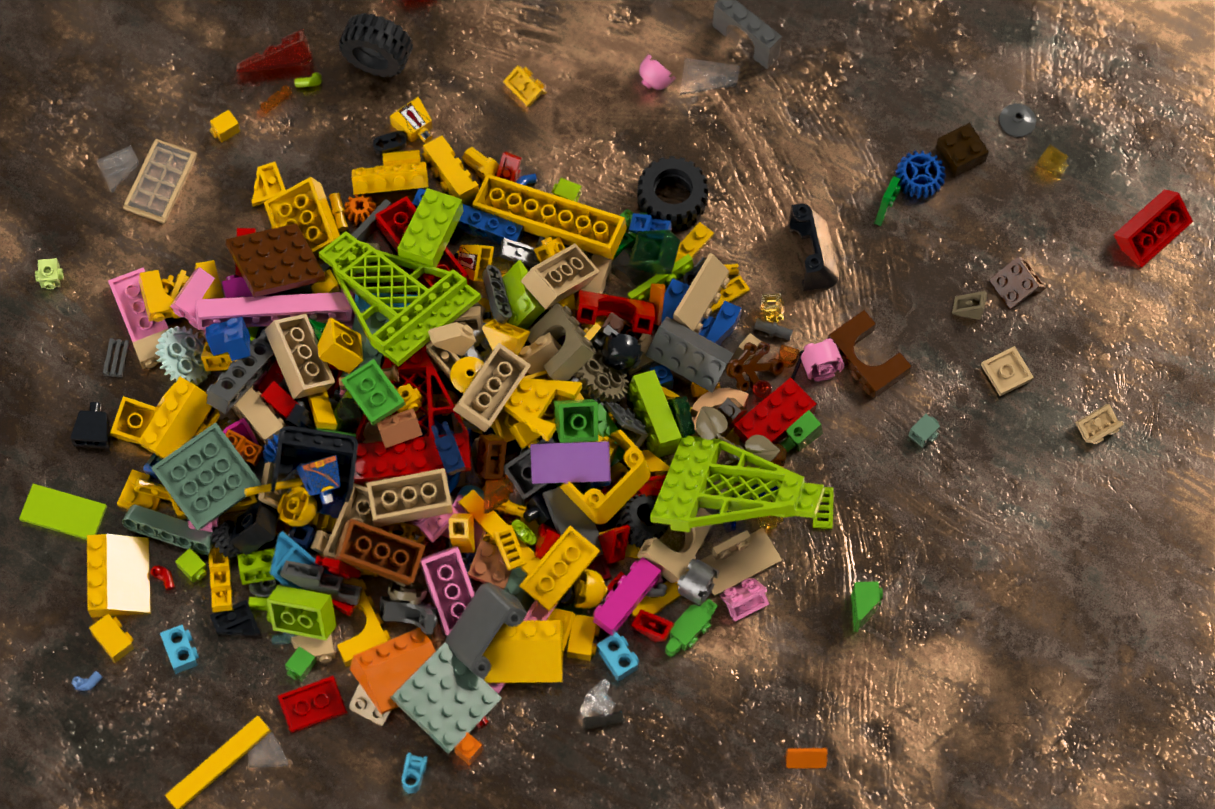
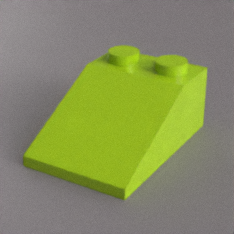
M518 260L502 277L512 312L508 323L522 329H528L545 311V308L521 282L528 271L522 261Z

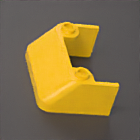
M621 429L612 432L610 437L625 451L624 462L630 470L606 495L598 489H590L582 495L570 481L559 486L589 519L597 525L607 523L650 478V470L642 451Z

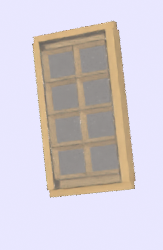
M156 139L131 188L123 209L165 224L196 160L197 153Z

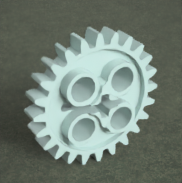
M176 326L161 334L162 337L158 339L159 343L155 346L159 350L155 354L160 356L157 362H162L163 364L160 369H166L165 376L170 374L171 381L173 379L177 381L181 376L194 385H198L207 379L211 372L205 371L201 355L205 344L202 343L204 338H198V332L193 335L191 328L186 331L185 326L182 328Z

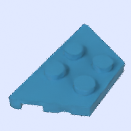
M281 531L278 535L270 574L286 587L307 590L280 576L284 563L287 560L313 566L319 565L315 563L316 559ZM324 568V574L333 575L331 572Z

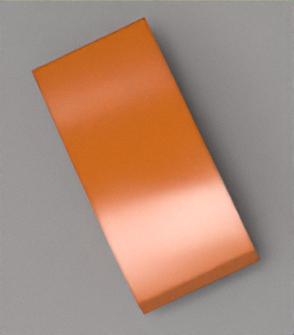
M228 429L225 435L244 461L256 466L263 454L264 448Z

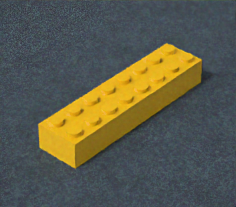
M490 174L486 175L472 204L475 209L522 225L525 232L544 238L551 236L552 239L560 236L565 245L571 246L576 244L581 250L612 260L627 229L625 217Z

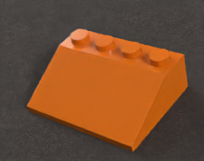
M417 628L354 655L350 670L380 714L399 707L391 699V696L436 651L428 636L420 628Z

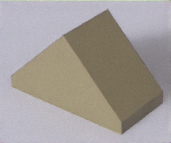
M982 291L955 296L952 314L981 320L987 292Z

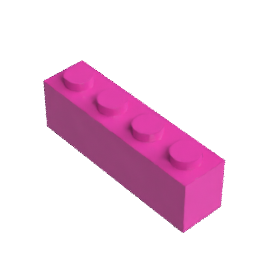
M643 557L639 562L636 560L631 565L630 573L627 576L623 575L617 584L619 585L615 591L611 590L605 598L607 601L603 606L599 605L593 613L595 615L594 623L611 636L617 632L661 577V570Z

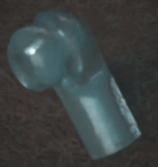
M285 632L279 635H272V644L292 643L291 637L297 635Z

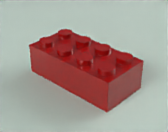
M790 377L734 424V434L738 435L739 440L744 445L751 436L762 435L776 446L787 436L786 430L808 410L812 414L815 413L817 403Z

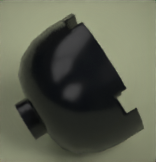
M617 334V337L611 338L612 335H609L604 339L602 354L606 363L611 367L623 370L636 364L641 352V343L639 345L635 337Z

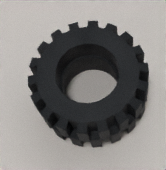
M641 494L640 496L635 495L630 498L618 511L615 519L617 521L616 528L625 525L630 526L628 541L630 545L633 546L635 544L637 548H641L645 540L655 537L659 540L669 527L668 524L651 522L650 515L657 499H652L650 495L646 497L645 494ZM639 518H641V519L646 523V525L643 524V523L639 520Z

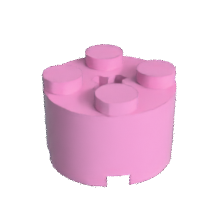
M826 339L817 344H807L804 347V352L801 354V361L810 380L814 378L816 382L831 379L835 376L834 373L839 370L841 372L844 368L837 345L832 339Z

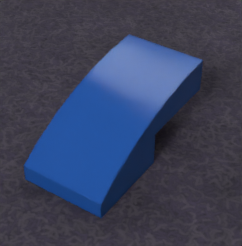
M633 213L629 231L641 236L668 241L672 223L668 220L653 219L651 215Z

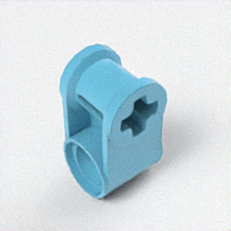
M410 752L407 753L402 776V786L407 793L413 794L420 789L428 756L419 757L412 755ZM408 779H415L417 781L414 785L406 784Z

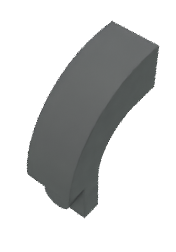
M381 596L379 615L383 621L411 623L418 626L425 634H433V628L437 624V608L422 601L421 604L415 605L410 604L409 601L401 600L395 602L391 601L389 596Z

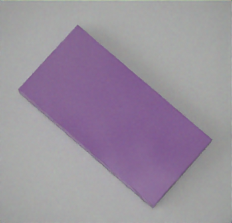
M609 441L530 444L532 484L566 483L569 481H611Z

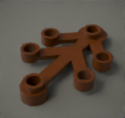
M760 342L757 347L753 343H746L744 353L738 359H733L727 364L726 373L729 377L736 379V388L745 392L749 388V382L744 379L743 372H746L751 381L750 388L756 391L762 388L763 383L758 379L755 371L769 370L770 373L775 375L782 373L784 362L774 358L768 362L757 363L769 352L770 345L768 343ZM755 354V355L747 362V364H744V362L750 357V355Z

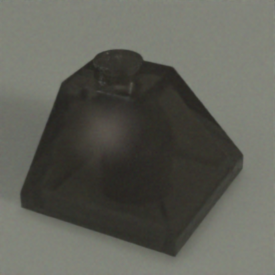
M635 245L624 249L611 263V273L633 289L657 275L664 268L661 263Z

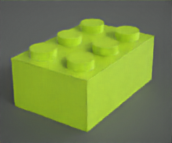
M277 585L267 599L272 626L275 631L327 640L337 626L332 598L329 594Z

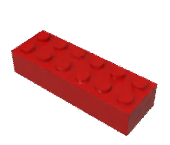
M407 196L375 214L377 227L397 253V248L417 210ZM446 247L436 268L449 272L454 269L467 279V284L470 286L467 272ZM424 273L417 279L429 289L441 278Z

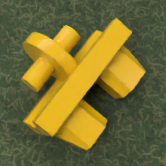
M181 269L175 282H173L174 276L169 275L168 279H161L164 291L168 294V291L171 290L170 297L175 299L179 294L180 287L183 288L190 278L186 276L187 271Z

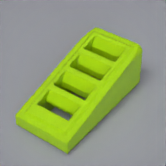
M824 487L823 496L829 497H822L821 502L829 503V505H819L818 510L828 511V513H818L817 511L816 517L813 518V528L832 529L834 488ZM817 518H828V521H817Z

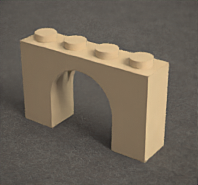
M699 507L696 517L708 516L712 514H710L704 508ZM713 525L691 528L690 532H685V543L679 552L672 551L656 537L645 540L637 557L640 559L642 557L660 569L661 576L670 583L678 582L682 575L687 574V567L690 561L696 559L695 555L704 545V539L712 530Z

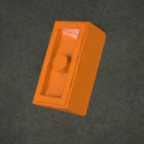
M652 283L649 302L654 303V324L660 326L662 322L665 284Z
M788 748L786 752V767L788 769L826 768L828 751L826 748Z

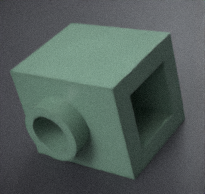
M925 414L910 429L908 436L923 448L929 441L934 442L937 439L940 425L934 417Z

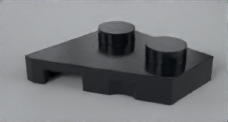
M247 600L232 605L233 610L216 612L210 615L218 635H261Z

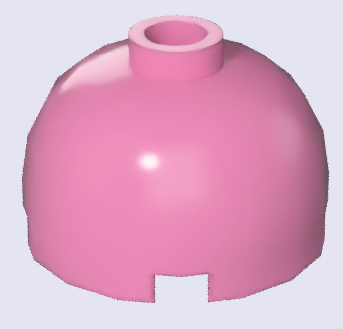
M648 54L642 61L639 69L640 76L643 79L641 83L649 90L651 87L663 90L671 85L676 78L674 76L670 78L671 73L654 59L651 61V56Z

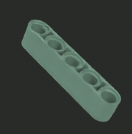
M132 505L122 520L123 526L128 530L185 549L190 548L199 554H209L215 544L212 541L214 538L212 533L214 532L202 530L197 532L196 529L189 528L187 521L139 505Z

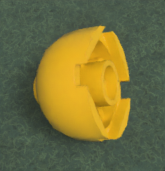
M301 486L293 487L289 494L285 493L282 496L277 510L281 516L280 519L294 527L305 526L316 515L317 501L313 495L310 496L305 488Z
M585 569L575 581V601L577 604H574V606L578 608H593L606 596L607 586L598 572Z

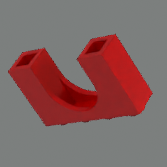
M579 290L576 303V319L578 322L595 325L597 316H607L612 312L619 318L630 322L633 332L652 335L655 320L654 303Z

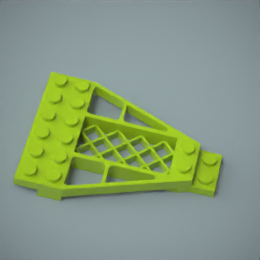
M347 231L319 252V258L332 267L333 273L371 346L398 367L431 340L428 333L430 329L451 324L481 299V294L467 284V279L454 269L449 272L376 250L368 243L357 240ZM371 262H376V263H378V266H367V265H369ZM397 265L407 267L415 271L409 275L407 272H405ZM367 272H378L377 276H367ZM380 272H389L391 276H380ZM357 273H364V277L353 276H355ZM424 273L441 278L429 289L416 280ZM380 282H391V286L380 287ZM394 282H403L404 286H394ZM377 283V287H366V284ZM349 290L371 305V307L360 313ZM404 292V297H393V293ZM407 292H416L418 296H407ZM380 293H391V297H380ZM393 303H404V307L393 308ZM375 312H380L390 321L374 334H371L365 320Z
M683 435L650 515V520L653 523L669 524L671 530L690 532L691 528L764 516L815 518L825 490L824 485L805 483L803 476L723 440H707L702 437ZM721 450L739 457L738 465L716 464ZM748 461L764 469L747 468L744 465ZM718 480H721V481H722V482L719 483V484H716V485L713 484V482H716V481H718ZM737 482H740V483H741L740 485H738V486H736V487H733V486H732L733 484H735V483H737ZM756 484L759 485V487L753 490L751 489L752 486ZM775 486L779 488L773 492L769 490ZM726 487L729 489L723 493L720 492V490ZM743 490H747V491H748L747 493H745V494H743V495H741V496H740V494H739V492H741V491H743ZM763 492L766 493V495L760 498L758 497L759 494ZM699 507L720 510L719 514L696 517Z

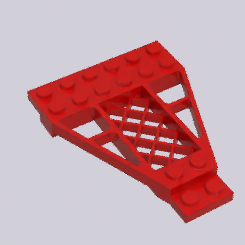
M427 344L399 367L397 366L399 378L405 382L403 385L410 384L413 389L417 388L420 394L425 397L421 402L422 406L419 407L415 414L419 411L426 414L418 423L420 429L422 428L427 433L423 437H416L385 448L383 441L359 444L366 424L370 422L365 414H363L356 432L358 449L354 483L379 481L443 469L444 466L434 441L435 437L431 426L435 425V415L449 413L455 415L463 431L462 433L453 434L466 470L460 472L471 471L469 433L459 414L453 411L455 406L427 354ZM385 357L381 369L392 368L396 364ZM418 376L425 380L419 387L412 383ZM432 376L435 377L449 404L448 407L434 408ZM426 386H427V393H425V392L423 391V389H424ZM427 403H428V411L423 408ZM395 411L393 414L389 415L388 417H390V416H392V415H395V414H398V411ZM428 420H429V428H427V427L424 425Z

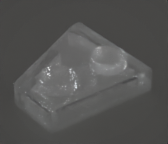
M131 146L97 160L111 192H114L116 186L122 180L124 181L129 176V173L139 165Z
M272 732L249 751L250 768L288 766V760Z

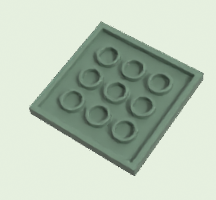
M214 423L151 467L197 532L246 498L245 488L262 485L217 423Z
M444 643L391 696V699L449 754L466 736V733H469L502 697L482 678L470 671L451 652L449 646Z

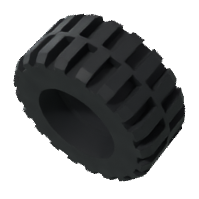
M362 13L351 17L339 40L340 51L349 63L354 64L356 68H360L366 73L369 72L372 75H380L381 77H393L402 73L413 50L412 39L406 31L402 30L401 26L375 14L367 15Z
M669 156V159L662 157L658 159L657 163L655 161L651 162L649 168L646 167L642 171V176L639 177L637 186V204L640 207L641 213L651 215L653 219L671 221V228L682 230V226L686 228L692 226V221L696 223L700 219V215L704 214L708 201L709 186L706 175L703 174L700 167H695L694 162L691 160L686 162V158L683 157L675 159V156ZM678 183L689 191L690 197L679 204H668L661 201L656 196L655 191L663 184Z

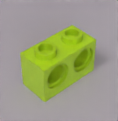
M275 548L252 552L247 556L245 554L237 555L242 585L275 579L270 574Z

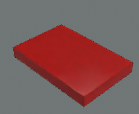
M334 675L277 696L291 734L347 713Z

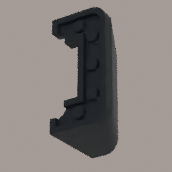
M807 204L791 205L788 223L790 232H798L801 239L810 238L814 252L805 260L806 273L805 278L802 280L803 291L835 286L839 279V272L826 220Z

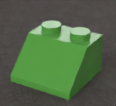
M593 399L554 401L555 424L560 443L598 441L597 401Z
M878 581L854 583L851 593L854 632H858L876 613L878 606H881L883 590L879 588Z

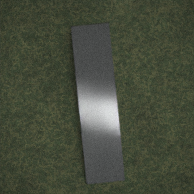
M286 560L280 574L281 577L304 589L329 594L333 600L358 605L362 594L361 586L343 583V577L324 574V567Z

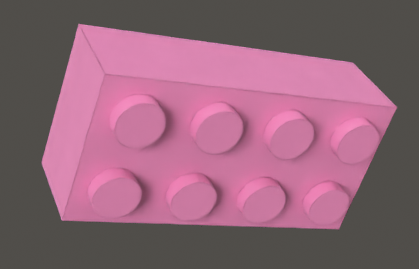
M456 546L421 558L420 566L434 606L437 608V614L445 635L450 633L475 595L459 548Z

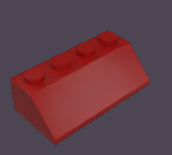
M1164 189L1113 235L1120 249L1139 267H1143L1184 231L1193 220L1180 193Z

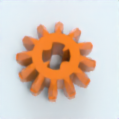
M357 194L355 198L349 196V202H345L344 205L346 208L344 212L348 216V220L350 222L354 220V223L357 225L359 222L363 223L374 212L376 204L372 202L371 196L366 198V194H362L361 197Z

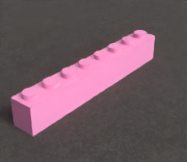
M344 292L259 296L255 298L196 300L195 314L198 330H204L211 324L222 323L231 318L243 317L246 327L269 326L274 320L307 314L309 319L321 323H327L329 318H333L338 322H351L352 308Z

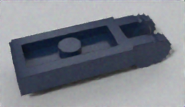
M447 421L442 422V426L447 436L439 438V432L435 425L431 426L446 474L449 476L466 470L453 433L451 434Z

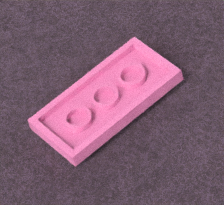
M144 267L108 280L132 342L169 329L165 319L160 322L148 320L139 285V274L145 272Z

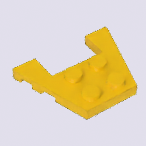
M522 378L505 403L504 410L519 422L527 424L530 430L534 433H539L542 435V439L548 442L556 430V424L542 420L541 417L556 394L575 400L582 389V383Z

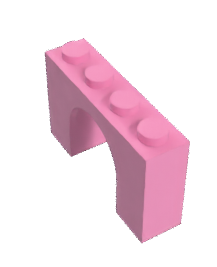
M200 267L194 270L170 307L174 309L173 312L179 317H185L189 320L190 325L197 328L196 300L203 299L205 292L215 278Z

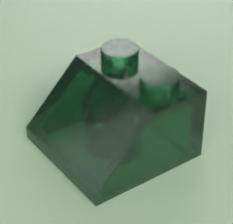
M670 230L637 232L629 266L655 275L672 274L680 240Z

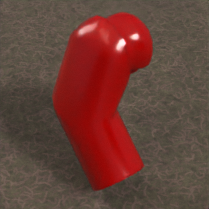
M159 565L151 568V575L164 582L165 590L175 588L172 573L169 569Z

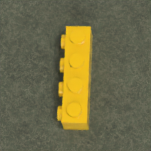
M426 162L353 169L352 184L354 195L428 187Z

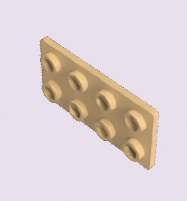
M761 528L751 534L746 530L713 547L712 554L700 561L719 571L718 579L713 578L715 585L711 591L713 596H717L727 588L734 587L743 580L751 578L780 563L782 559L765 530Z

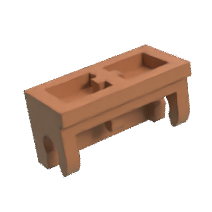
M413 408L384 418L377 423L385 448L423 435Z

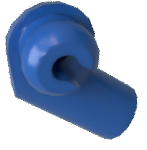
M536 174L520 176L515 183L521 185L537 183Z

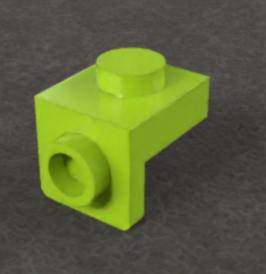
M256 595L255 597H250V609L268 611L267 620L268 623H272L267 602L268 598Z

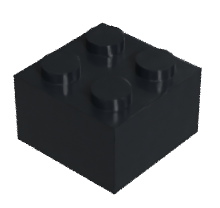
M261 501L256 502L235 517L230 542L246 556L253 551H258L263 544L271 542L276 536L275 532L279 518L278 510Z

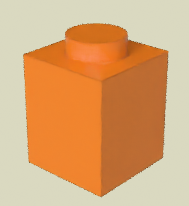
M467 732L466 736L455 746L454 751L468 765H471L482 753L483 745Z

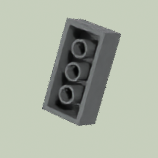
M666 317L645 356L704 389L713 392L734 353L673 319Z

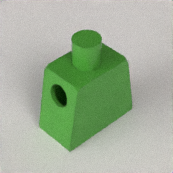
M808 410L786 430L787 438L780 443L781 447L786 453L794 447L801 451L823 434L821 423Z

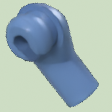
M95 671L88 679L80 678L79 676L73 678L72 684L79 691L91 690L103 677Z

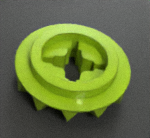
M516 519L511 523L515 534L520 540L532 546L536 543L537 538L523 521Z

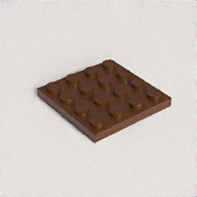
M297 223L226 239V246L254 298L325 281L326 275Z

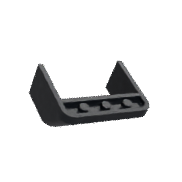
M293 426L283 427L278 437L270 491H275L278 474L287 475L292 472L294 462L306 464L336 455L340 483L347 484L345 502L349 503L354 484L358 449L357 439L347 434Z

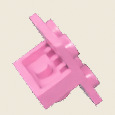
M754 578L745 579L740 585L727 588L724 593L720 594V598L726 603L734 621L769 605L765 594L767 592L766 587Z

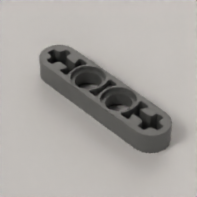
M487 265L482 272V278L492 316L497 322L506 324L511 318L512 312L503 279L498 268L493 265Z

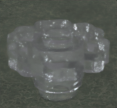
M603 679L591 689L585 697L586 700L580 708V713L587 717L595 710L601 715L608 716L616 705L613 698L607 695L610 683Z

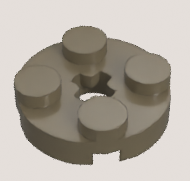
M394 581L388 585V594L391 601L399 602L405 600L409 601L410 604L416 605L421 604V600L427 598L428 588L426 586L422 588L421 583L413 582L403 587L400 584L394 585Z

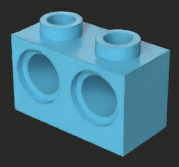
M179 625L160 633L175 674L198 666L196 659L199 658L196 648H191L189 641H192L189 629L184 630L183 625ZM175 637H182V640L179 643L173 642V639ZM188 654L187 660H179L181 655Z
M616 632L613 636H609L597 644V651L619 682L638 670L639 659L634 652L631 653L627 648L629 645L624 636L620 637ZM614 644L617 645L619 649L617 651H611L608 647ZM625 660L630 665L628 667H621L619 663Z

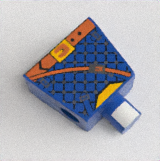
M336 455L296 467L310 496L320 494L322 504L334 501L331 490L340 487Z

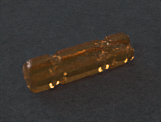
M284 85L280 88L281 91L278 90L270 96L267 102L261 103L260 109L264 113H268L272 110L271 107H276L285 99L284 97L291 95L292 90L288 85Z

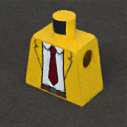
M419 97L390 115L391 125L396 130L404 132L410 142L420 138L424 143H428L433 138L429 132L433 128L432 120Z
M461 245L459 251L454 254V257L467 272L469 279L483 281L482 272L487 265L492 263L494 246Z

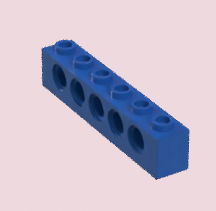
M421 188L418 189L412 202L416 209L426 191ZM463 204V214L455 228L501 245L504 238L520 243L524 236L522 225Z

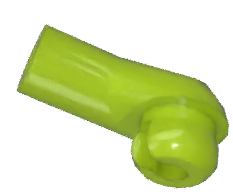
M313 73L312 77L296 78L294 81L295 87L319 86L322 82V76L320 73Z

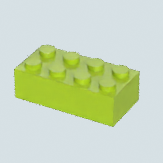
M427 188L397 248L398 256L437 267L463 214L462 199Z
M655 370L634 375L629 384L626 397L628 402H631L633 405L636 419L646 426L644 429L649 433V436L646 438L647 450L658 458L675 453L682 437Z

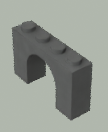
M718 0L714 4L712 26L724 36H727L735 27L744 31L753 42L755 48L753 59L768 69L779 58L782 36L737 0Z

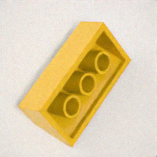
M180 376L138 442L142 447L164 459L193 439L212 409V406L206 403L208 396L206 392Z

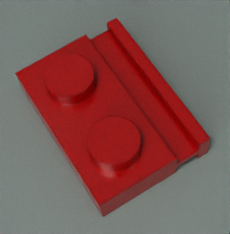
M317 556L315 560L316 564L333 574L343 577V579L350 580L351 577L359 579L361 571L340 560L327 557L322 558L320 556Z

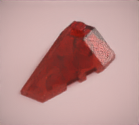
M303 29L282 38V42L277 46L270 45L266 47L263 54L256 53L236 65L237 72L244 73L307 65L313 59V55Z

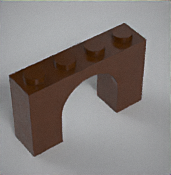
M863 310L830 333L828 339H832L837 345L844 366L851 370L853 378L862 383L863 389L868 395L871 394L873 398H876L910 374L912 366L900 352L878 366L866 365L857 358L854 351L855 345L874 332L876 326L872 318Z

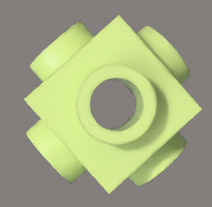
M57 258L38 260V270H35L36 282L40 283L41 288L54 289L55 287H61L60 280L64 279V275Z

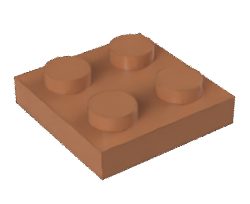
M480 540L468 572V577L482 583H492L504 590L511 570H507L498 546Z

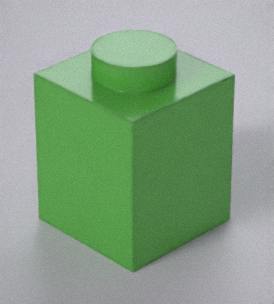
M299 646L285 664V667L288 671L287 674L294 680L298 678L303 681L317 662L315 656Z

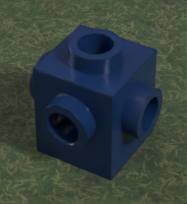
M307 524L305 526H293L288 536L309 553L316 533L314 528Z

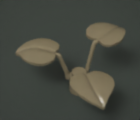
M702 407L696 421V430L699 436L707 440H712L717 436L720 440L734 445V443L720 435L728 427L725 416L713 407ZM762 435L751 436L746 441L745 447L734 445L770 462L780 452L778 447ZM728 453L730 460L721 465H729L734 463L735 460L739 461L740 458ZM746 461L747 465L759 468V466ZM718 480L716 482H713V484L716 485L721 483L722 481ZM726 487L720 490V492L723 493L727 491L728 488Z

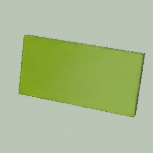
M33 484L19 519L26 523L87 540V535H97L107 505Z

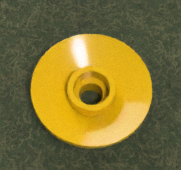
M475 357L459 359L453 365L450 373L453 386L459 392L464 393L484 362ZM467 371H472L474 374L468 376L466 373Z

